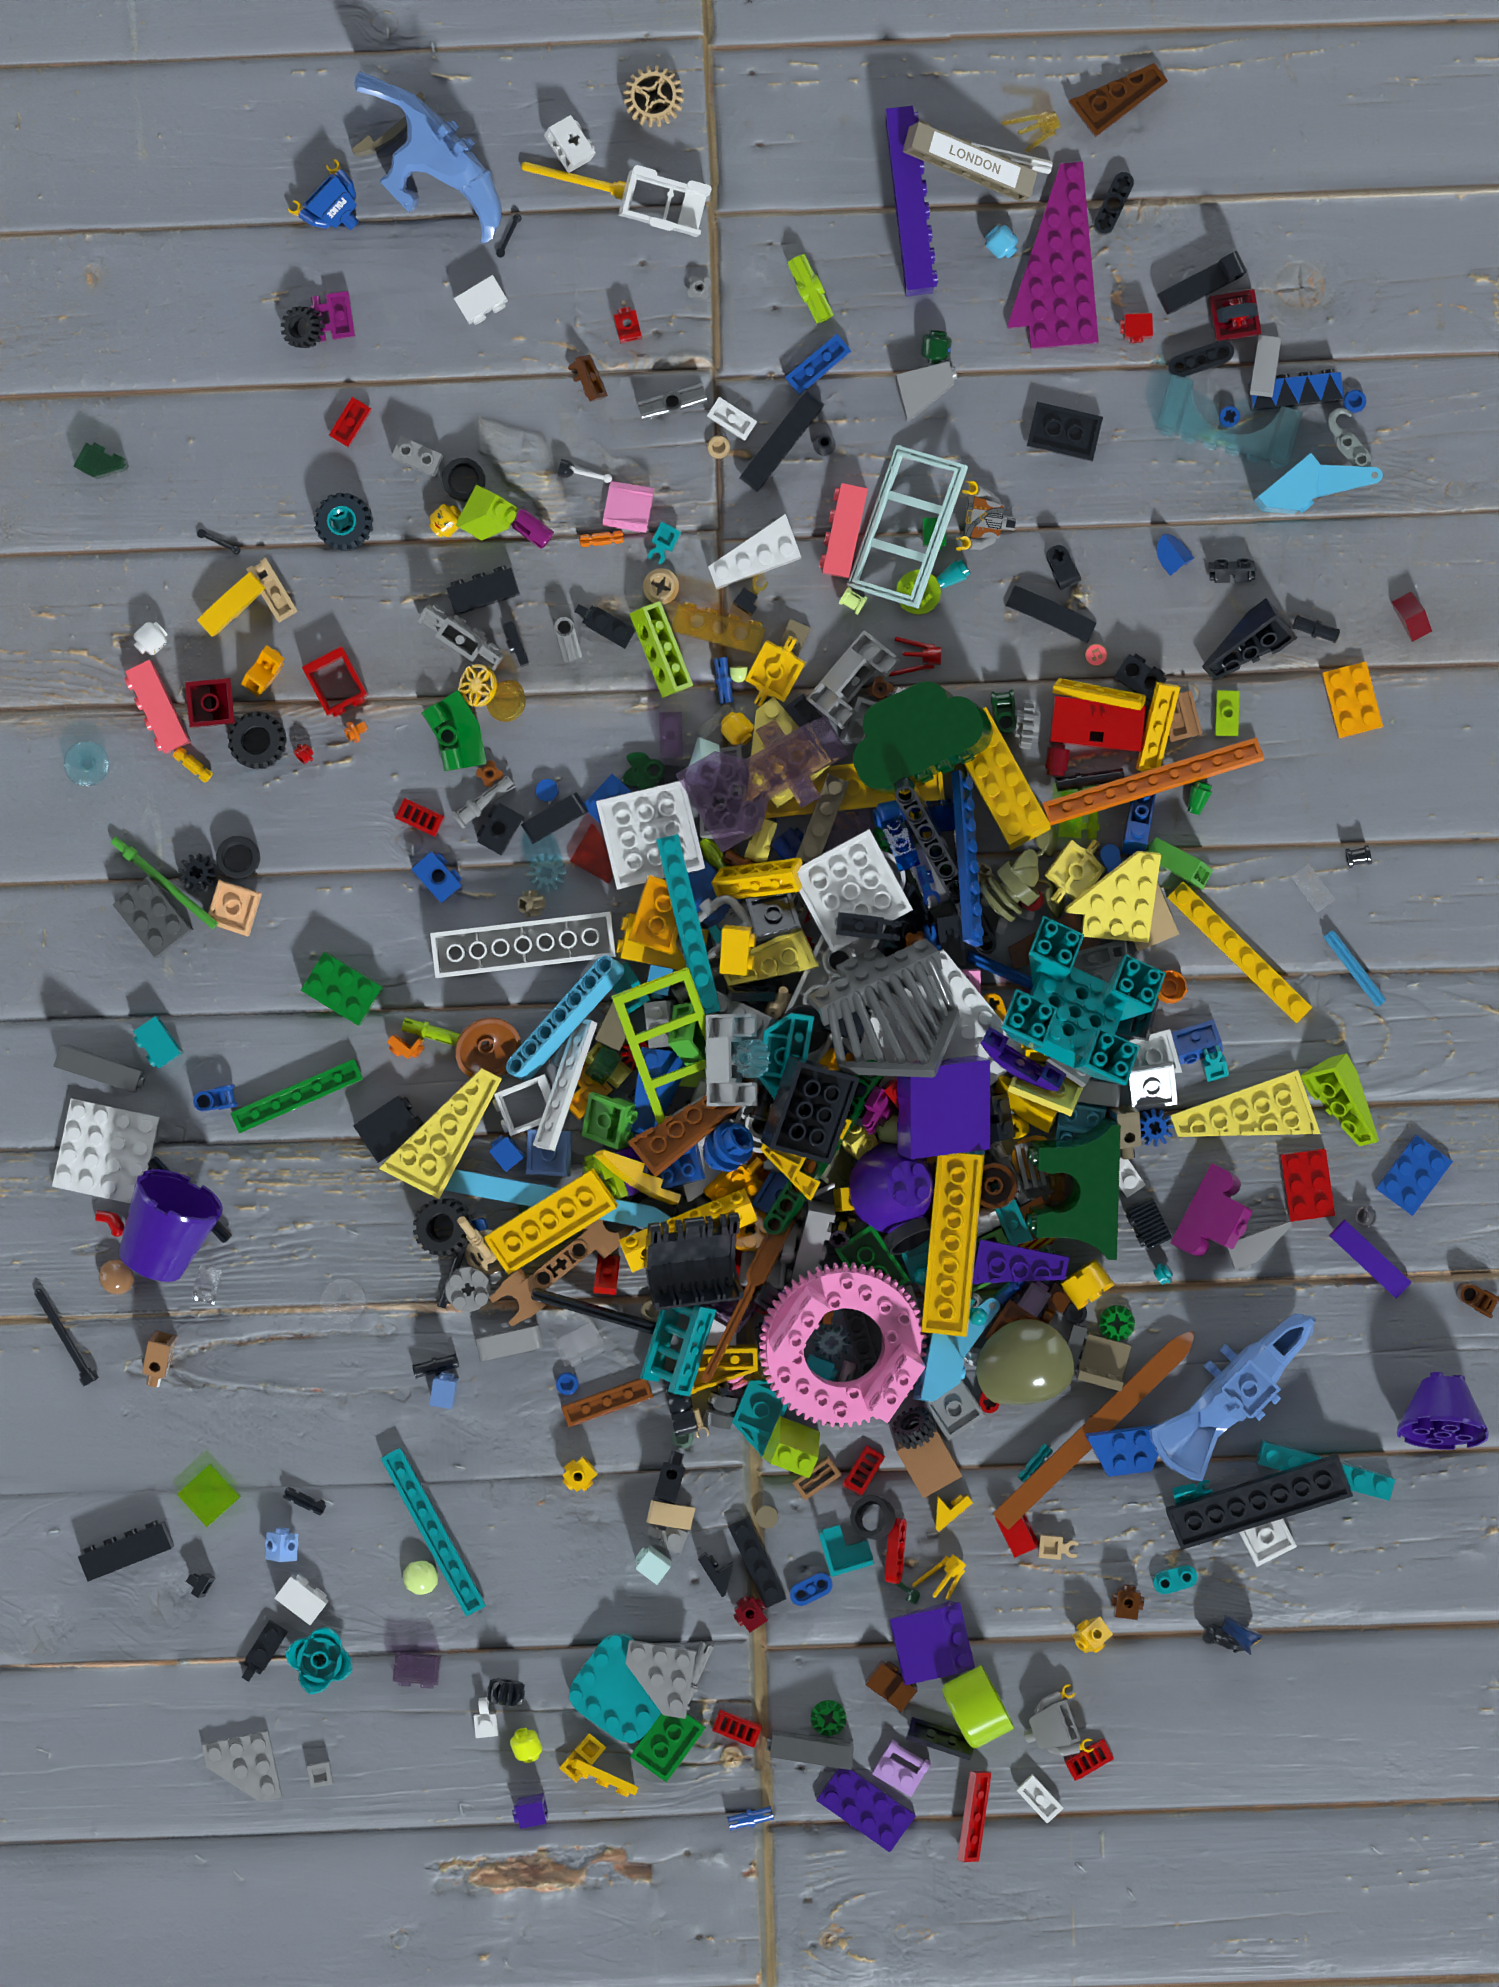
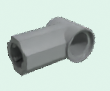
M567 617L557 619L554 624V630L564 663L582 658L583 655L574 622ZM561 621H568L571 625V629L567 634H563L558 630V625Z

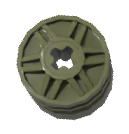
M1008 861L997 871L1002 881L999 883L996 879L990 877L988 882L992 888L983 883L980 889L988 904L999 915L1012 922L1016 918L1012 910L1019 915L1022 913L1018 902L1021 901L1030 906L1040 897V894L1035 886L1029 888L1025 883L1021 882L1018 876L1010 871L1014 864Z

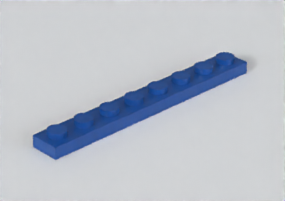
M957 770L951 773L962 934L964 942L977 947L983 945L982 936L984 931L981 926L982 908L979 898L981 889L978 883L979 865L976 855L978 846L975 841L976 823L973 812L975 808L972 798L973 781L971 776Z

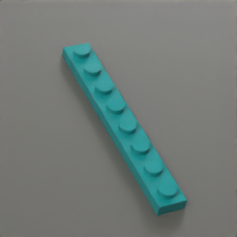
M675 834L658 838L656 843L686 967L690 970L705 1015L719 1012L721 1009L679 835Z
M399 1447L381 1457L382 1463L465 1616L467 1617L486 1607L484 1599L402 1448Z

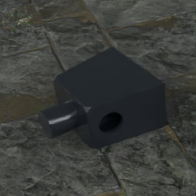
M671 1450L668 1463L663 1462L654 1499L672 1504L676 1503L685 1467H681L684 1457L683 1453ZM668 1471L676 1473L673 1480L667 1478Z

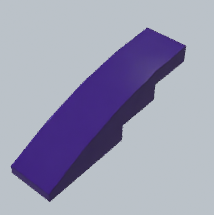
M1345 1219L1329 1235L1396 1299L1412 1283Z

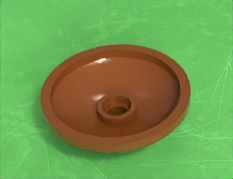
M483 1018L468 1025L459 1035L455 1045V1059L462 1072L470 1078L481 1068L498 1077H502L508 1073L506 1070L507 1061L522 1045L521 1039L516 1029L509 1022L499 1018ZM483 1041H487L485 1045H481Z

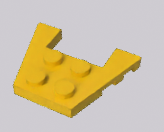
M846 1119L840 1139L844 1138L852 1122L850 1119ZM763 1144L760 1150L807 1199L812 1200L821 1182L800 1171L806 1158L770 1149Z

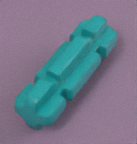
M1043 1444L1039 1448L1038 1454L1035 1453L1026 1464V1469H1022L1018 1474L1019 1480L1023 1483L1045 1462V1458H1049L1053 1450L1048 1445Z

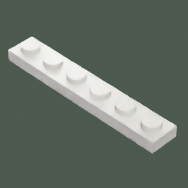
M584 1019L569 1036L533 1143L538 1148L555 1151L597 1023L592 1020Z

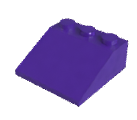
M948 1601L889 1619L904 1685L956 1675L975 1668L960 1602Z

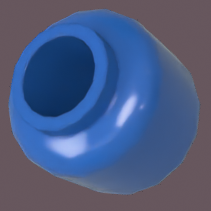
M897 800L879 803L876 806V810H873V820L876 828L887 832L903 827L906 817Z

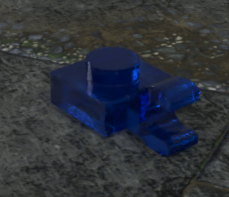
M925 865L916 867L925 906H929L927 900L929 896L936 897L937 903H940L939 893L931 889L930 884L934 883L931 869L926 871Z

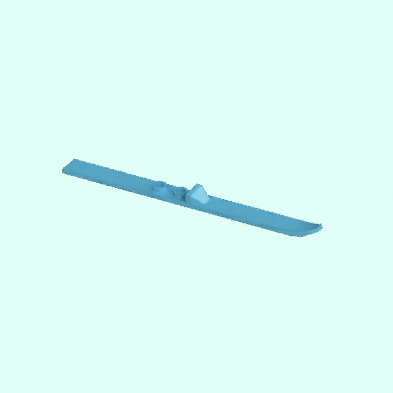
M455 1169L444 1190L533 1206L560 1188L550 1187L548 1184L539 1185ZM615 1199L619 1206L600 1218V1220L648 1228V1223H661L671 1219L669 1215L655 1207Z

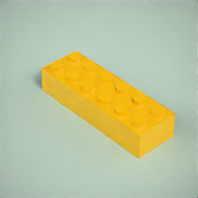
M984 707L983 709L993 729L992 740L983 752L975 755L974 760L964 765L1010 850H1013L1051 830L1050 823L987 707Z

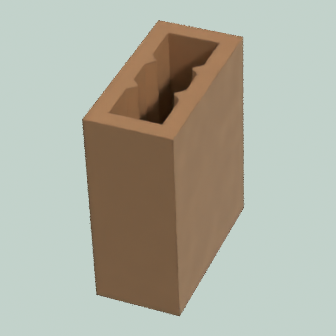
M937 1430L933 1432V1438L929 1437L930 1441L928 1443L923 1442L924 1446L922 1447L917 1445L916 1449L912 1447L906 1449V1447H902L898 1443L899 1447L896 1448L922 1498L962 1477L958 1466Z

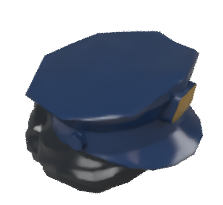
M1224 1615L1225 1623L1222 1628L1211 1624L1204 1630L1202 1640L1206 1644L1215 1643L1226 1649L1233 1650L1234 1653L1246 1651L1251 1655L1250 1647L1262 1640V1634L1257 1633L1227 1615Z

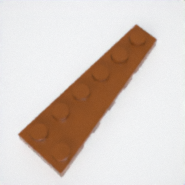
M746 1071L742 1073V1083H755ZM757 1085V1093H759L761 1089ZM705 1095L700 1101L683 1108V1111L673 1117L669 1116L664 1119L663 1123L654 1128L647 1129L629 1140L628 1143L652 1174L657 1177L742 1106H707V1095Z

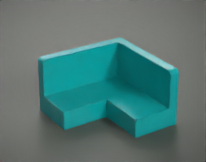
M627 961L623 963V976L612 988L616 994L642 984ZM649 994L624 1003L627 1013H631L651 1000Z
M840 1524L818 1530L831 1577L875 1564L868 1539L846 1545Z

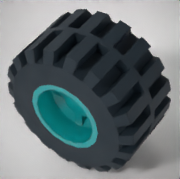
M340 492L336 493V495L331 494L327 496L328 499L322 500L320 502L321 506L317 507L315 511L317 514L314 517V522L316 523L314 527L315 531L319 534L318 537L326 545L336 550H355L356 547H361L364 544L363 542L369 539V533L373 530L372 522L374 521L370 508L367 507L363 500L349 493Z

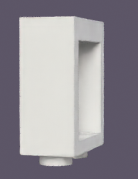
M546 1074L494 1094L495 1099H492L496 1111H501L504 1119L500 1120L505 1133L509 1132L510 1136L540 1125L542 1117L515 1128L503 1096L538 1083L547 1104L551 1086Z

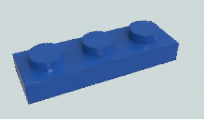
M836 334L790 372L785 379L800 396L850 354L851 350L840 336Z

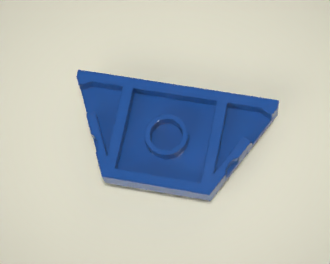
M1157 1425L1085 1434L1104 1472L1109 1477L1150 1472L1159 1456L1150 1440L1149 1430Z

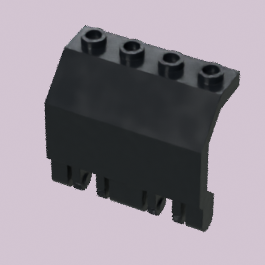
M738 1212L727 1213V1217L725 1214H720L718 1227H713L711 1216H705V1220L703 1216L686 1218L683 1221L680 1219L675 1220L674 1232L668 1233L669 1226L667 1221H663L661 1224L659 1222L648 1223L645 1270L649 1296L655 1310L689 1307L743 1298L744 1291L737 1276L735 1263L736 1235L739 1234L740 1228Z

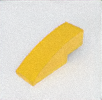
M250 571L207 609L197 621L213 637L219 634L234 618H237L266 587Z
M999 1075L994 1093H1008L1011 1111L1031 1125L1048 1133L1058 1111L1008 1092L1012 1079Z

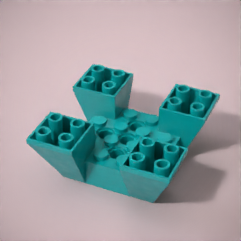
M1043 916L1029 951L1033 984L1031 991L1027 994L1018 989L1015 990L1001 1028L1012 1040L1093 1078L1126 1086L1140 1046L1115 1035L1120 1021L1151 1012L1154 1009L1166 973L1125 954L1108 983L1073 967L1084 934Z

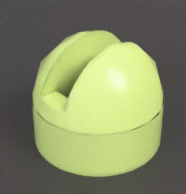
M747 666L729 667L730 676L733 681L739 683L746 679L748 675Z

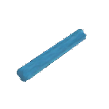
M1333 930L1329 931L1324 936L1326 942L1374 1005L1377 1007L1382 1005L1386 998L1336 932Z

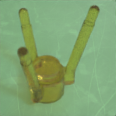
M1045 111L1036 115L1002 121V125H1009L1039 119L1038 123L1018 131L1019 135L1040 128L1042 133L1046 132L1025 149L1026 152L1031 151L1047 138L1055 135V130L1061 128L1055 111L1050 113Z

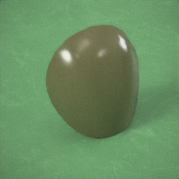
M1021 1319L1003 1326L986 1341L977 1358L976 1372L982 1392L992 1402L1008 1405H1029L1044 1402L1063 1392L1070 1385L1074 1375V1362L1070 1348L1058 1331L1049 1324L1038 1320Z

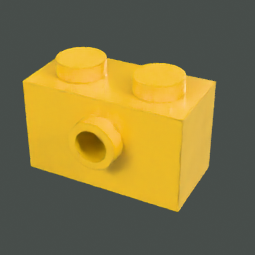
M725 925L722 928L719 973L747 976L750 970H753L754 956H751V947H755L756 935L752 934L753 927Z

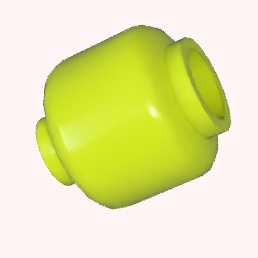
M527 1728L516 1730L515 1735L510 1740V1746L515 1758L518 1761H523V1763H531L537 1760L543 1748L536 1731L527 1730Z

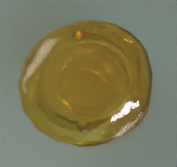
M505 680L497 683L493 699L486 704L488 712L493 718L501 722H510L517 719L523 712L526 704L524 690L514 680Z

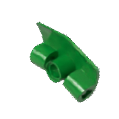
M458 690L421 713L439 741L444 771L458 770L487 763L480 724ZM446 730H451L454 733V738L449 743L444 742L442 739V734Z

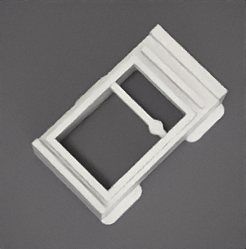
M636 165L628 173L618 216L645 222L653 227L667 231L674 230L697 237L701 234L699 225L706 197L710 195L712 189L710 185L693 180L685 184L657 176L656 170ZM637 180L670 189L667 192L668 198L663 219L629 211ZM673 190L685 193L677 224L666 220L671 198L674 196Z

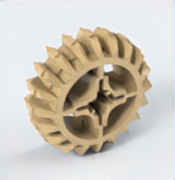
M646 66L647 73L644 74L641 69H638L639 78L634 74L630 76L634 84L626 82V87L631 90L623 91L624 96L630 97L624 100V105H631L626 109L627 113L635 111L632 116L633 120L641 117L640 125L649 120V128H652L653 121H657V126L661 127V120L663 119L666 124L670 123L669 115L674 119L677 118L673 110H682V107L677 103H684V98L678 96L684 93V89L677 88L681 85L680 80L672 82L676 77L675 73H671L667 77V68H664L662 73H659V66H655V72H651L650 66ZM657 80L652 87L640 86L645 81ZM664 83L670 87L673 93L672 101L661 93ZM657 91L659 99L651 101L650 104L649 94L652 93L653 95V92ZM636 92L646 99L644 110H641L636 104ZM656 106L668 107L663 112L650 114Z

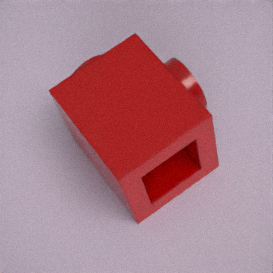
M1152 313L1125 314L1123 320H1120V334H1124V340H1130V343H1143V339H1151L1153 337Z

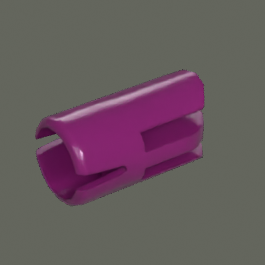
M525 509L519 510L511 524L512 528L540 549H543L552 538V535H554L553 530Z

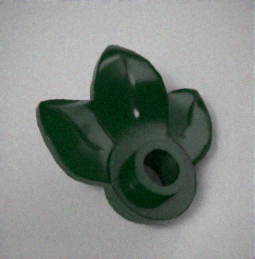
M633 752L626 756L632 767L623 775V783L629 786H638V790L641 791L656 787L657 781L664 777L665 766L660 760L650 759L642 752ZM652 766L658 767L656 775L650 773Z

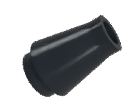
M823 433L814 439L813 447L817 454L828 456L835 450L836 442L831 435ZM823 439H826L827 442H829V444L827 446H822L820 442H822Z

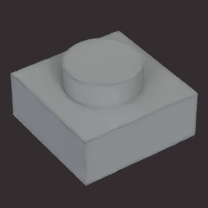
M330 1761L307 1765L311 1788L332 1785L334 1783Z

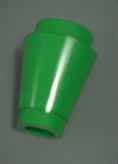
M1195 781L1194 785H1191L1188 812L1200 815L1212 794V785L1202 781Z

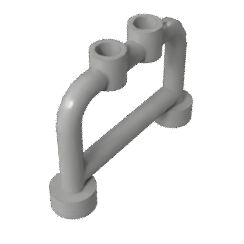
M721 895L713 901L708 898L699 905L701 911L697 914L700 923L714 913L721 905L728 904L743 921L740 926L753 927L750 915L738 900L732 896ZM678 935L675 944H676L678 950H679V951L682 953V955H683V951H682V947H681V943H680V939H679V935ZM722 940L707 952L709 962L721 953Z

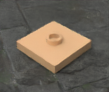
M219 879L208 914L218 922L217 927L244 936H250L262 893Z

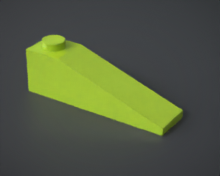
M1347 1053L1330 1057L1300 1075L1309 1094L1315 1100L1319 1099L1326 1106L1327 1109L1325 1111L1330 1116L1333 1114L1341 1122V1128L1359 1147L1379 1141L1358 1072Z

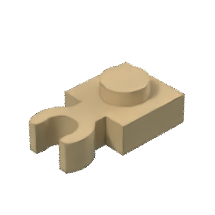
M1040 1534L1038 1558L1061 1560L1062 1553L1070 1558H1076L1077 1553L1069 1552V1547L1072 1545L1078 1546V1542L1076 1540H1069L1063 1543L1062 1536Z

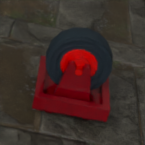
M1255 289L1209 297L1216 342L1262 334Z

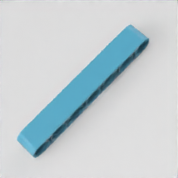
M607 955L601 956L509 1058L506 1064L507 1072L522 1081L530 1080L621 979L624 974L623 964Z

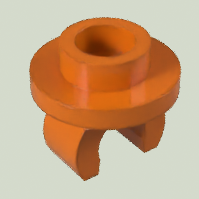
M349 721L346 723L344 732L349 741L353 740L354 743L360 742L359 735L366 732L368 727L365 721L355 726Z

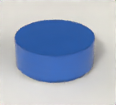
M1351 390L1344 396L1343 406L1351 413H1358L1364 409L1366 396L1362 391Z
M543 779L536 786V794L542 801H553L558 795V786L551 779Z
M571 1372L560 1374L556 1380V1388L563 1395L573 1394L579 1385L577 1376Z

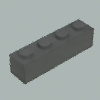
M1072 1324L1067 1342L1074 1362L1072 1380L1076 1378L1077 1372H1075L1076 1366L1079 1367L1081 1361L1079 1355L1080 1352L1083 1353L1085 1345H1083L1084 1339H1087L1089 1333L1086 1327Z

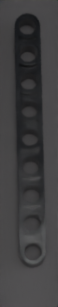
M900 778L895 783V798L961 919L959 887H951V884L959 883L958 863L915 783L909 778ZM904 788L911 790L908 794L900 793V790ZM914 807L921 809L918 813L910 812V809ZM924 826L931 828L927 832H923L920 829ZM934 845H939L941 847V849L937 851L931 850L930 848ZM943 864L951 865L949 869L941 868ZM982 910L981 926L984 931L982 940L987 938L991 941L977 946L976 949L979 953L988 955L996 949V936Z

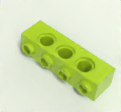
M661 602L644 606L630 613L629 615L662 698L693 686Z

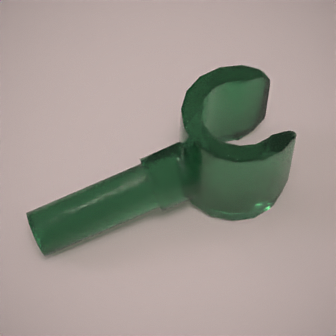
M902 1582L895 1584L908 1593L906 1601L913 1604L918 1603L920 1598L918 1590L909 1588Z

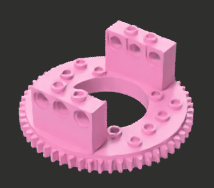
M843 1262L841 1268H838L837 1263H834L833 1269H830L825 1264L824 1271L816 1267V1273L812 1274L808 1270L806 1278L800 1274V1281L798 1283L792 1280V1288L785 1286L786 1293H778L780 1301L773 1300L772 1303L775 1308H768V1313L771 1316H764V1320L768 1324L761 1325L762 1330L766 1333L759 1335L760 1339L763 1340V1342L759 1343V1347L764 1349L759 1352L760 1357L764 1358L760 1362L763 1367H766L763 1369L764 1375H769L766 1377L768 1383H772L770 1385L771 1390H777L775 1393L777 1398L783 1397L781 1399L783 1405L789 1403L788 1408L790 1411L796 1408L797 1416L804 1413L803 1417L805 1420L811 1416L813 1423H816L819 1419L822 1426L828 1421L831 1427H834L835 1423H839V1426L843 1427L844 1423L847 1422L849 1427H852L855 1421L858 1425H861L864 1419L867 1423H870V1417L872 1416L888 1423L905 1397L908 1396L909 1391L913 1390V1385L918 1381L919 1376L925 1369L924 1361L921 1357L926 1356V1352L922 1349L926 1348L927 1344L922 1340L926 1339L927 1335L921 1332L922 1324L920 1323L923 1318L921 1315H917L920 1313L918 1307H914L916 1305L914 1299L909 1300L911 1297L909 1292L903 1293L905 1291L903 1285L897 1287L898 1282L896 1279L890 1282L891 1277L889 1274L883 1277L881 1270L874 1274L872 1266L866 1271L864 1264H861L859 1269H857L855 1263H852L850 1268L847 1267L846 1262ZM841 1308L864 1312L875 1320L882 1333V1350L873 1368L862 1377L848 1382L829 1381L814 1373L805 1361L804 1348L814 1329H818V1323L824 1314Z

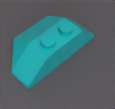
M790 1013L764 1030L757 1076L774 1099L789 1055L807 1060L814 1016Z

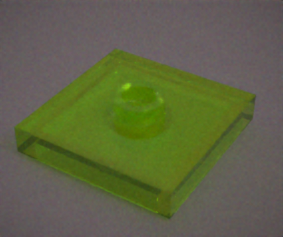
M209 1464L177 1493V1496L206 1527L213 1523L241 1497L212 1464Z

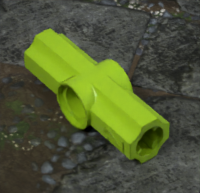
M805 254L788 261L787 264L797 283L798 292L803 302L807 304L815 323H822L833 317L834 314L825 298L823 286L818 276L814 275Z

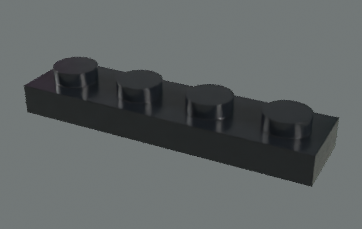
M749 1516L729 1525L728 1528L766 1608L786 1600V1595Z

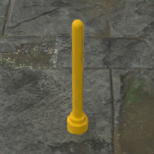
M529 162L521 164L523 171L611 192V195H614L616 199L622 200L626 185L624 181L619 180L618 182L609 183Z

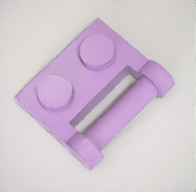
M892 1739L874 1768L872 1775L911 1797L924 1774L929 1769L931 1761L926 1758L924 1760L899 1746L898 1742ZM895 1753L919 1767L918 1771L914 1772L890 1758L891 1755Z

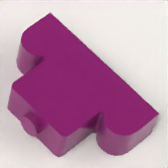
M1211 1163L1170 1244L1194 1256H1203L1207 1253L1209 1239L1229 1249H1234L1240 1236L1245 1233L1247 1229L1246 1224L1253 1212L1252 1209L1231 1199V1196H1234L1240 1190L1241 1182L1239 1178Z

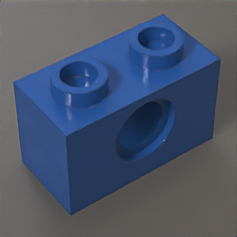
M431 851L411 870L441 903H444L463 886L460 883L462 877L455 869L450 871L445 866L447 860L439 852L435 854ZM437 869H441L445 873V878L442 882H436L433 879V873Z
M501 1135L490 1144L493 1148L489 1152L505 1172L526 1156L510 1135L505 1138Z

